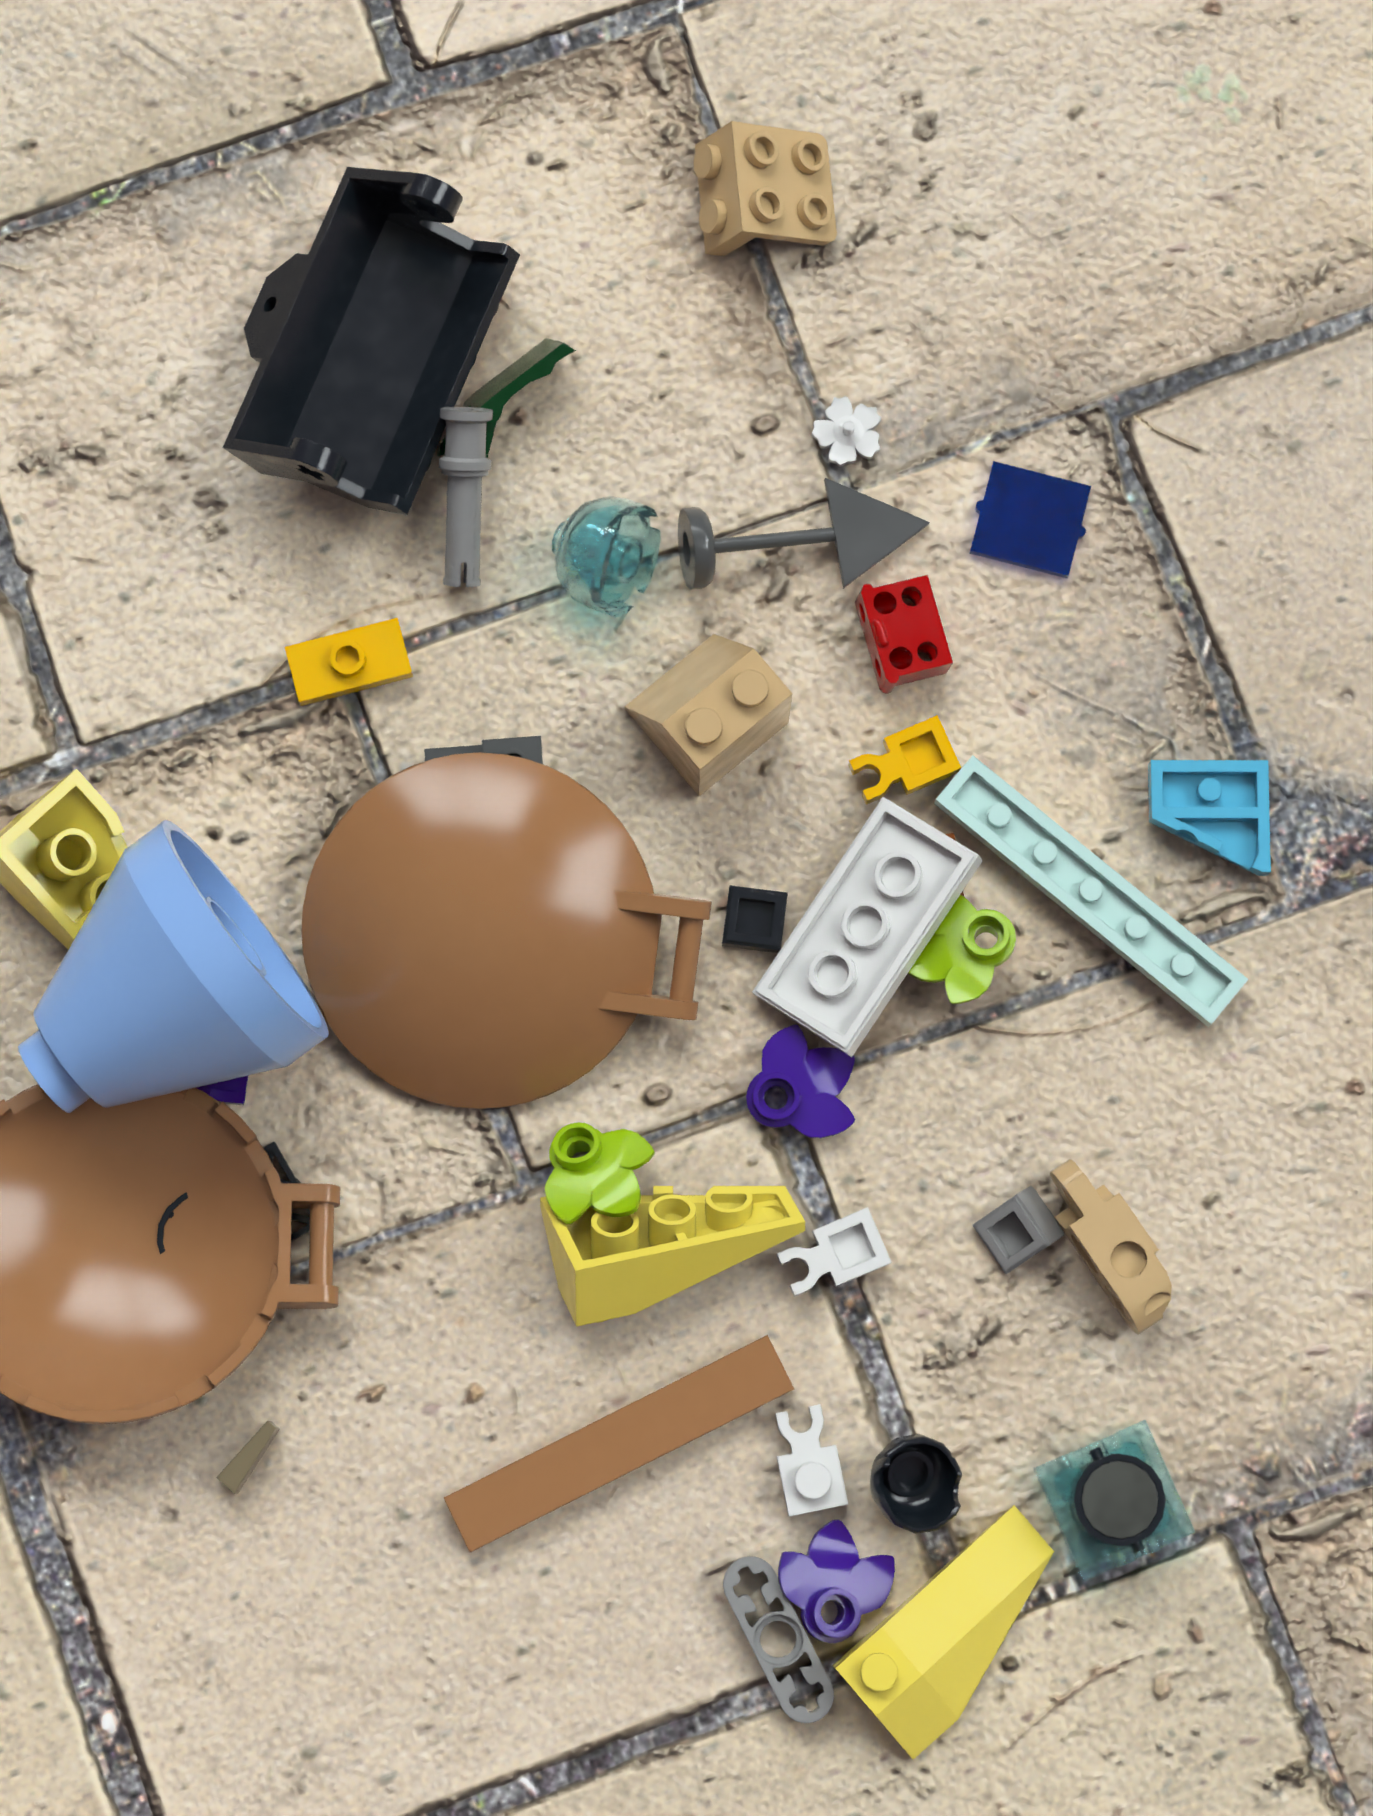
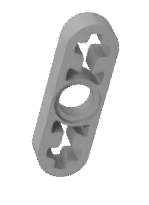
M747 1556L737 1559L725 1572L723 1579L724 1593L782 1709L790 1718L801 1723H812L822 1719L832 1707L834 1700L833 1686L791 1602L785 1598L780 1588L778 1576L772 1566L761 1558ZM747 1566L753 1574L762 1571L766 1574L768 1582L764 1583L760 1588L767 1605L772 1603L776 1597L780 1599L783 1605V1610L764 1614L753 1626L749 1625L745 1617L746 1613L757 1611L752 1599L747 1594L737 1597L733 1586L740 1582L738 1571ZM773 1621L788 1623L796 1634V1643L793 1650L783 1657L768 1655L760 1643L762 1630ZM804 1652L807 1653L811 1661L810 1665L799 1667L805 1680L809 1684L820 1682L823 1688V1692L816 1696L818 1707L809 1712L803 1704H798L794 1707L790 1704L788 1697L796 1692V1687L789 1673L780 1681L776 1679L773 1673L774 1668L786 1667L796 1662Z

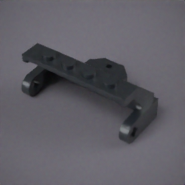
M347 167L309 254L296 253L268 275L264 281L244 326L250 356L260 364L222 448L261 474L305 481L368 508L408 515L446 427V421L440 418V409L455 407L468 374L476 361L478 351L491 321L497 313L499 303L520 254L507 244L473 240L442 224L454 221L463 201L462 195L449 184L421 173Z

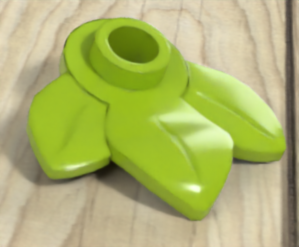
M960 895L908 974L924 982L936 983L945 981L946 994L952 1005L975 1000L991 986L995 967L1003 964L1012 955L1016 944L1014 926L1004 914L991 909L977 910L964 896ZM991 933L997 938V943L988 949L981 948L975 943V939L979 934Z
M580 1122L562 1127L556 1133L549 1149V1157L554 1170L545 1184V1193L552 1212L559 1220L566 1224L575 1222L589 1207H592L600 1214L610 1217H623L635 1213L640 1205L641 1191L633 1170L649 1162L655 1155L654 1149L645 1138L631 1130L620 1129L601 1133L591 1125ZM578 1152H588L582 1157L572 1158Z

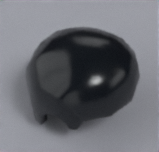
M922 1434L897 1437L876 1456L870 1475L871 1495L885 1518L895 1526L915 1534L937 1531L956 1516L961 1507L958 1499V1489L962 1472L956 1459L952 1457L950 1450L942 1442Z

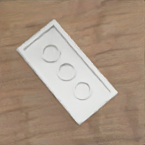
M882 797L752 993L852 1058L982 863V858L972 850Z

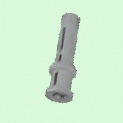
M444 407L440 409V418L446 421L445 456L439 458V468L442 469L441 474L448 475L445 577L443 578V584L460 587L461 564L464 562L463 582L466 583V587H477L481 585L480 530L482 477L488 475V470H491L492 461L486 457V425L488 421L493 419V410L477 407Z

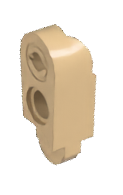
M1072 1159L1067 1160L1052 1170L1050 1176L1069 1207L1054 1218L1122 1319L1139 1335L1163 1319V1313L1171 1300V1281L1167 1271L1155 1255L1159 1249L1120 1193L1114 1196L1105 1185L1095 1189L1087 1176Z

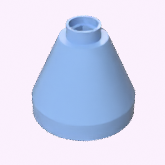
M164 820L124 850L34 1010L33 1015L39 1030L19 1044L18 1050L29 1072L44 1092L62 1110L71 1113L90 1098L102 1107L109 1108L288 1067L327 1038L329 1032L325 1019L309 989L252 907L227 876L190 836L171 821Z

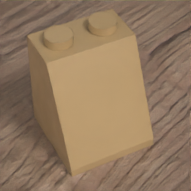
M713 634L624 706V708L695 793L701 796L789 723L793 693L754 648Z

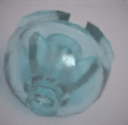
M606 496L585 502L566 521L558 526L552 540L555 568L563 589L573 600L590 609L615 618L627 614L634 607L624 602L630 597L634 586L638 592L644 593L650 583L658 559L661 542L660 530L650 527L649 516L658 517L655 509L626 498Z

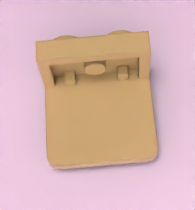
M731 121L695 145L694 171L698 177L701 206L699 224L703 231L705 254L726 256L755 237L825 246L835 240L837 230L828 145L826 139L821 134Z

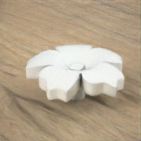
M834 397L831 406L825 410L827 420H817L813 423L812 437L818 441L821 449L831 447L828 461L837 464L839 467L855 463L857 454L865 459H872L873 455L880 450L878 444L879 433L872 431L881 422V416L878 415L876 407H867L864 404H859L853 413L848 397Z

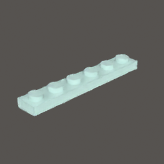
M971 756L935 799L934 804L1207 1027L1216 1020L1248 981L1247 977L975 756Z

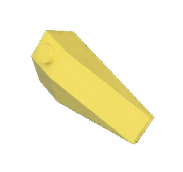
M77 769L73 770L0 831V883L18 903L68 950L121 855L128 847L122 835L125 831L117 813Z
M653 1186V1195H641L638 1210L631 1215L610 1217L600 1214L592 1207H589L572 1224H566L555 1216L546 1196L540 1198V1208L558 1289L576 1327L635 1314L805 1231V1220L785 1186H713L707 1191L706 1195H673V1186Z
M1015 1505L1008 1509L832 1665L912 1760L960 1718L1054 1553V1550Z

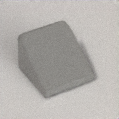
M1032 1186L1016 1194L973 1224V1227L1005 1274H1008L1064 1236L1062 1228Z

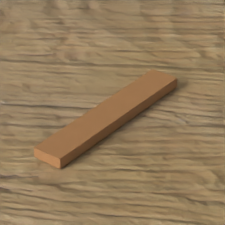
M768 1335L481 1478L444 1497V1500L469 1552H473L794 1390V1387Z

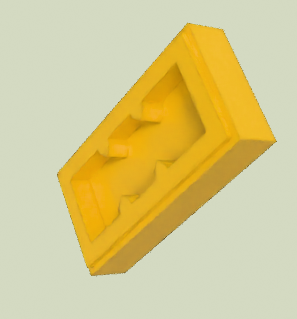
M398 617L285 647L300 706L413 677Z

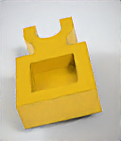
M938 715L885 737L883 745L887 751L886 754H864L849 760L848 763L852 775L864 769H871L879 776V783L876 786L862 791V797L866 805L882 798L895 783L901 782L906 795L953 776L961 770L960 763Z

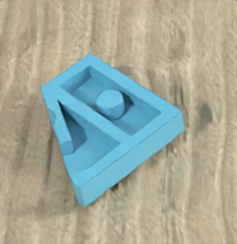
M1151 760L1149 762L1148 802L1150 823L1258 876L1269 875L1271 872L1268 760Z

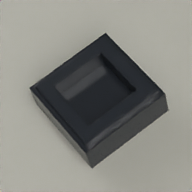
M729 885L722 946L779 953L782 944L788 893Z

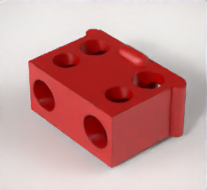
M928 575L875 588L871 584H864L856 598L855 605L879 689L883 693L889 694L895 686L946 674L952 666L953 660ZM902 598L910 599L915 606L906 605ZM918 653H925L929 656L930 661L922 660Z

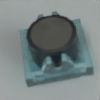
M1146 1420L1139 1421L1033 1468L1082 1581H1086L1113 1568L1134 1562L1139 1557L1157 1552L1168 1544L1195 1533Z

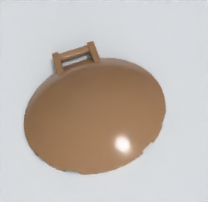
M481 752L454 754L410 766L390 776L369 790L336 824L314 863L306 888L301 928L303 957L310 986L325 1020L341 1043L372 1073L410 1095L433 1103L460 1108H501L527 1103L548 1096L569 1086L590 1072L622 1040L637 1014L696 1020L699 1002L694 1001L693 996L703 920H710L712 902L655 894L644 860L622 822L606 804L568 775L547 765L506 754ZM662 915L680 917L669 997L652 995Z
M39 1084L23 1090L6 1102L3 1099L0 1101V1393L32 1411L56 1419L102 1425L150 1419L172 1412L202 1397L222 1383L247 1359L266 1333L277 1309H332L338 1307L339 1287L333 1286L334 1208L340 1206V1186L333 1184L281 1183L276 1168H274L269 1156L258 1141L256 1134L243 1119L224 1102L220 1103L197 1088L109 1108L102 1107L90 1098L71 1113L65 1112L56 1105ZM187 1192L188 1198L172 1211L174 1216L168 1218L164 1226L163 1244L165 1252L160 1254L157 1245L158 1224L166 1208ZM292 1209H310L309 1284H290Z

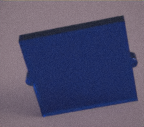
M993 461L984 499L978 501L975 507L979 518L970 554L1068 578L1077 541L1082 539L1086 533L1085 527L1082 526V521L1091 486Z

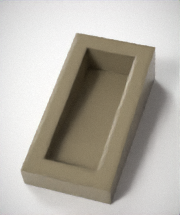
M267 1421L216 1478L232 1493L238 1494L280 1428L272 1421Z

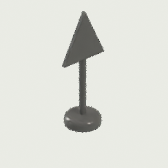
M825 478L824 484L832 523L830 528L714 539L711 522L708 515L698 507L682 508L678 518L680 564L686 586L690 590L702 589L707 587L714 579L716 553L835 541L844 589L928 526L930 522Z

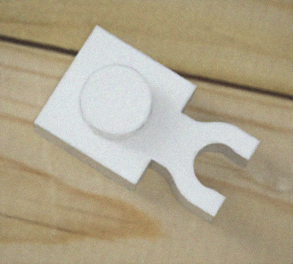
M868 1207L813 1230L812 1233L818 1246L813 1248L792 1247L777 1253L781 1266L791 1260L798 1259L803 1261L808 1267L807 1277L803 1281L790 1285L794 1297L809 1291L816 1284L817 1280L825 1274L830 1273L834 1285L837 1287L892 1263Z
M821 1404L808 1407L812 1424L809 1430L803 1433H798L791 1429L787 1411L775 1414L778 1429L790 1444L792 1454L777 1456L788 1516L848 1505L837 1446L820 1447L819 1436L824 1422Z

